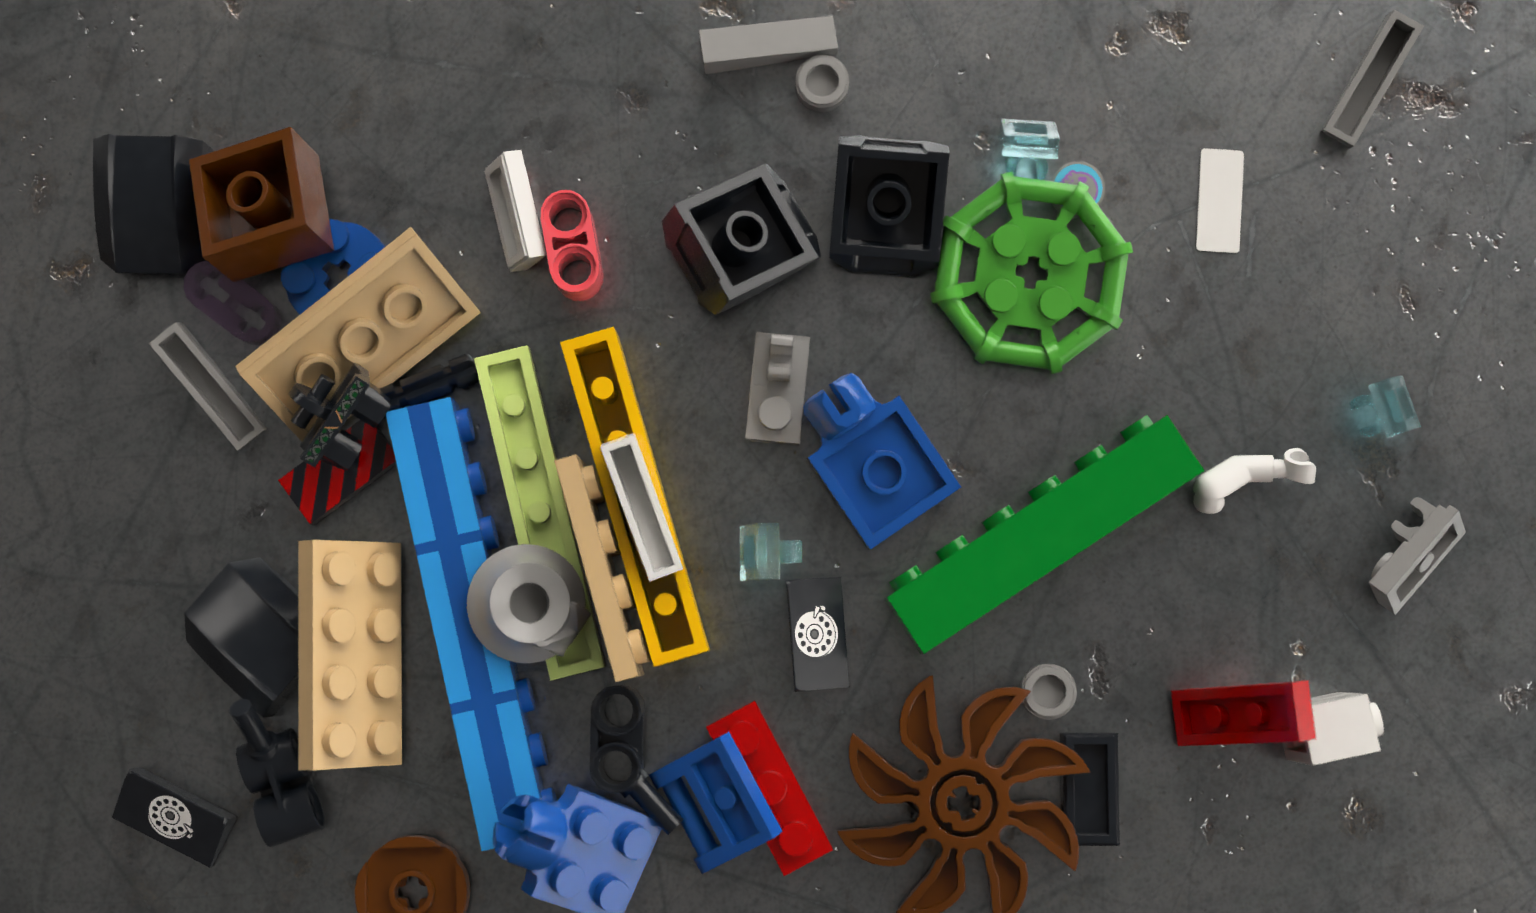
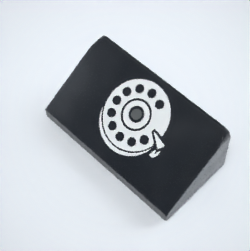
M841 577L786 580L794 691L850 687Z
M141 767L131 768L124 779L112 818L211 868L237 816Z

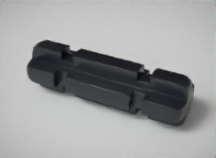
M464 354L449 360V365L446 367L439 364L400 380L401 385L397 387L390 384L380 388L390 398L391 406L388 411L430 402L452 393L453 387L458 386L462 389L477 383L479 378L474 359L471 355Z

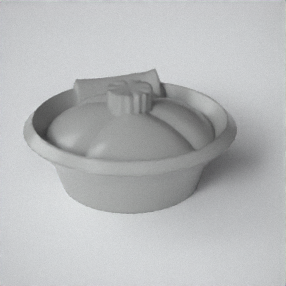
M514 545L494 553L476 571L467 595L468 618L476 637L493 654L517 663H535L555 655L564 656L566 649L579 634L591 615L585 608V592L576 570L560 554L539 545Z

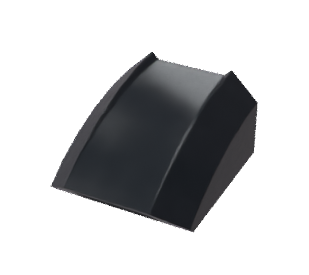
M107 134L94 138L93 197L100 260L116 273L182 274L207 262L202 256L189 159L214 152V150L203 140L178 135L125 136Z
M861 135L839 137L829 258L849 272L915 277L938 267L950 156L948 146L929 141L876 138Z
M762 164L674 204L662 220L666 248L671 250L698 298V304L715 315L755 296L821 258L817 236L786 183L768 164Z
M260 557L229 562L184 613L186 641L242 699H248L259 715L263 718L273 717L288 700L286 697L298 685V590Z

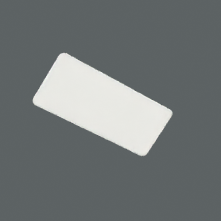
M1207 148L1201 150L1196 249L1198 251L1238 253L1240 250L1244 153L1242 151Z

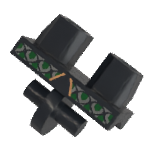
M356 363L352 365L330 400L326 397L335 385V382L323 374L320 375L312 389L303 384L296 383L289 392L290 397L300 405L291 419L292 423L305 429L314 415L318 417L300 443V447L304 450L300 459L314 468L322 460L327 464L347 471L362 448L361 440L341 429L350 414L375 428L391 406L390 398L370 383L369 371Z

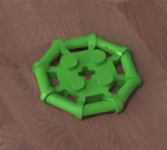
M1010 171L1002 173L1001 179L954 215L951 217L945 215L935 291L930 293L932 304L938 303L976 354L974 359L981 364H984L986 361L1049 369L1051 374L1062 372V366L1111 329L1118 330L1123 320L1119 316L1128 255L1133 253L1131 242L1124 241L1089 194V186L1079 181L1077 185L1018 177L1014 176L1013 172ZM1022 200L1063 206L1060 208L1055 220L1023 216ZM1005 204L1010 221L998 228L986 239L973 229L974 226ZM1075 214L1079 216L1101 247L1087 253L1084 251L1078 238L1066 227ZM963 244L978 249L974 282L958 284ZM1028 258L1038 259V267L1046 270L1045 280H1037L1034 289L1024 287V278L1016 276L1017 266H1025ZM1105 262L1100 300L1097 303L1084 297L1088 266ZM976 293L990 309L996 321L987 332L963 302V298ZM1077 308L1090 318L1057 342L1051 326L1065 318L1071 311ZM1006 326L1034 329L1039 331L1040 346L1001 341Z

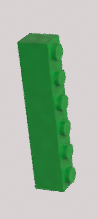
M1148 415L1144 416L1120 432L1125 442L1111 452L1107 453L1101 444L1075 461L1074 464L1079 472L1068 480L1061 483L1055 474L1027 492L1033 502L1015 513L1011 506L1007 505L981 522L987 530L985 534L971 543H968L964 535H961L935 552L941 562L922 574L918 566L915 565L890 581L889 584L894 593L886 597L885 601L918 652L925 654L1204 472L1205 470L1168 415L1154 424Z

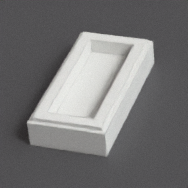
M506 151L486 168L485 176L507 267L510 269V272L528 270L547 254L522 151Z

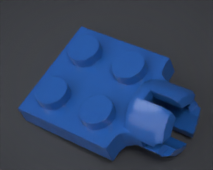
M849 373L829 384L830 389L844 408V413H839L823 389L810 397L803 405L804 414L819 435L821 443L817 451L807 457V459L867 548L871 550L960 489L961 485L902 398L897 396L890 402L881 404L874 400L857 375Z
M567 784L563 795L555 802L550 803L526 794L512 798L504 805L500 812L522 820L523 823L520 829L517 830L495 822L493 845L495 852L502 859L507 860L510 864L526 869L525 879L520 889L529 896L579 913H624L662 829L643 811Z

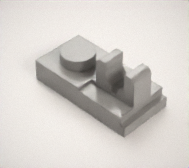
M756 332L745 441L800 446L810 337Z
M1416 497L1410 502L1413 512L1423 518L1424 523L1420 527H1406L1397 520L1392 523L1391 528L1394 536L1402 544L1394 553L1388 552L1380 558L1372 571V579L1369 581V585L1377 602L1394 615L1398 613L1466 533L1459 510L1449 505L1447 508H1444L1439 504L1435 507L1422 498Z

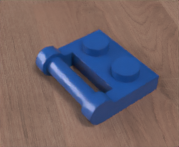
M730 732L649 774L656 790L662 787L672 808L684 819L681 825L698 855L694 858V861L701 874L772 840L783 832ZM683 775L686 777L720 844H716L681 778Z

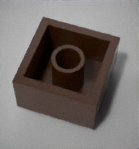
M292 127L189 159L202 256L232 282L334 251L319 155Z

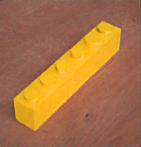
M613 326L560 342L653 666L658 667L709 652V644L619 336ZM634 432L683 565V570L652 581L648 579L600 448L601 444Z

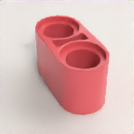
M559 190L548 196L541 207L540 219L549 271L556 287L566 298L573 301H585L594 297L603 284V268L595 223L586 200L580 194L572 190ZM566 208L579 210L582 213V219L575 229L561 231L554 227V219L561 210ZM574 261H584L591 266L589 278L579 285H571L563 280L565 267Z

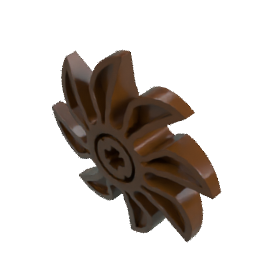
M933 675L921 681L906 698L900 716L902 743L928 766L927 773L919 779L912 778L907 772L893 766L855 733H852L849 745V761L853 776L861 790L878 804L912 802L918 807L919 812L912 820H903L891 825L837 830L839 837L847 848L856 856L869 863L880 866L905 865L927 839H935L942 845L941 851L936 855L929 871L895 913H941L951 907L966 890L963 856L970 849H978L983 853V860L989 878L992 913H1017L1026 897L1028 871L1024 859L1007 843L1000 840L1001 830L1008 825H1014L1020 831L1038 840L1073 871H1076L1079 860V844L1075 829L1068 817L1048 799L1013 801L1009 797V790L1015 783H1023L1039 777L1090 773L1083 759L1066 745L1046 738L1021 739L998 765H990L985 759V753L991 747L998 731L1031 692L1030 690L1018 687H1002L985 692L975 698L961 714L963 749L958 755L950 756L943 751V742L938 730ZM961 786L966 787L969 795L979 796L978 806L970 805L973 813L967 816H960L957 808H948L947 806L948 797L956 798L953 790Z

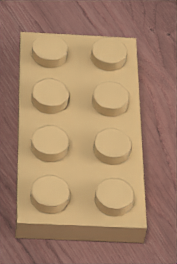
M410 227L238 363L236 369L240 376L302 442L318 417L314 415L305 429L291 422L292 417L300 407L289 395V392L296 383L303 384L312 389L320 375H326L335 382V385L326 397L330 400L352 365L356 363L369 371L370 383L378 389L394 383L481 312L413 228Z
M577 454L554 460L615 681L621 682L643 676L645 673L642 664L651 662V657L643 630H639V628L632 630L627 610L636 608L628 576H624V574L617 575L612 557L621 555L613 524L608 519L602 520L597 504L606 502L598 472L594 469L593 465L587 466Z
M337 540L298 541V770L402 765L401 543Z

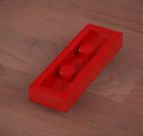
M1309 680L1189 688L1171 691L1178 746L1301 742L1316 739Z
M756 701L706 726L712 740L730 732L783 832L766 843L784 876L833 850Z

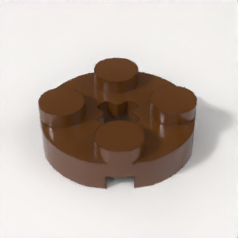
M424 835L402 836L380 847L371 855L368 862L360 870L355 885V904L358 913H466L470 900L469 876L457 851L435 838ZM410 876L417 877L419 884L426 886L428 890V896L420 899L418 908L409 907L408 898L399 897L398 894L399 887L406 886Z

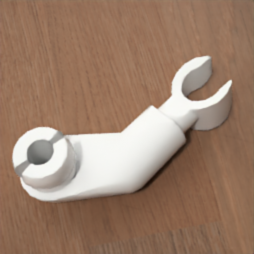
M1299 448L1286 451L1284 459H1274L1273 455L1231 456L1195 480L1193 491L1196 493L1193 501L1194 506L1202 513H1218L1225 504L1224 497L1235 492L1248 482H1272L1273 478H1288L1304 484L1315 483L1316 466L1309 462L1307 453Z

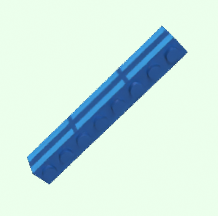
M451 397L387 411L386 419L482 851L494 849L493 830L495 822L517 830L520 829L523 823L522 820L500 812L504 805L512 798L526 794L550 803L557 801L553 787L544 789L540 767L548 765L541 732L532 734L527 712L535 710V700L529 678L520 679L516 662L505 660L489 651L476 637L469 622L467 595L470 583L478 568L492 556L491 549L499 548V539L492 515L483 516L479 495L487 494V485L481 463L471 462L467 442L475 440V431L468 408L460 410L458 402Z

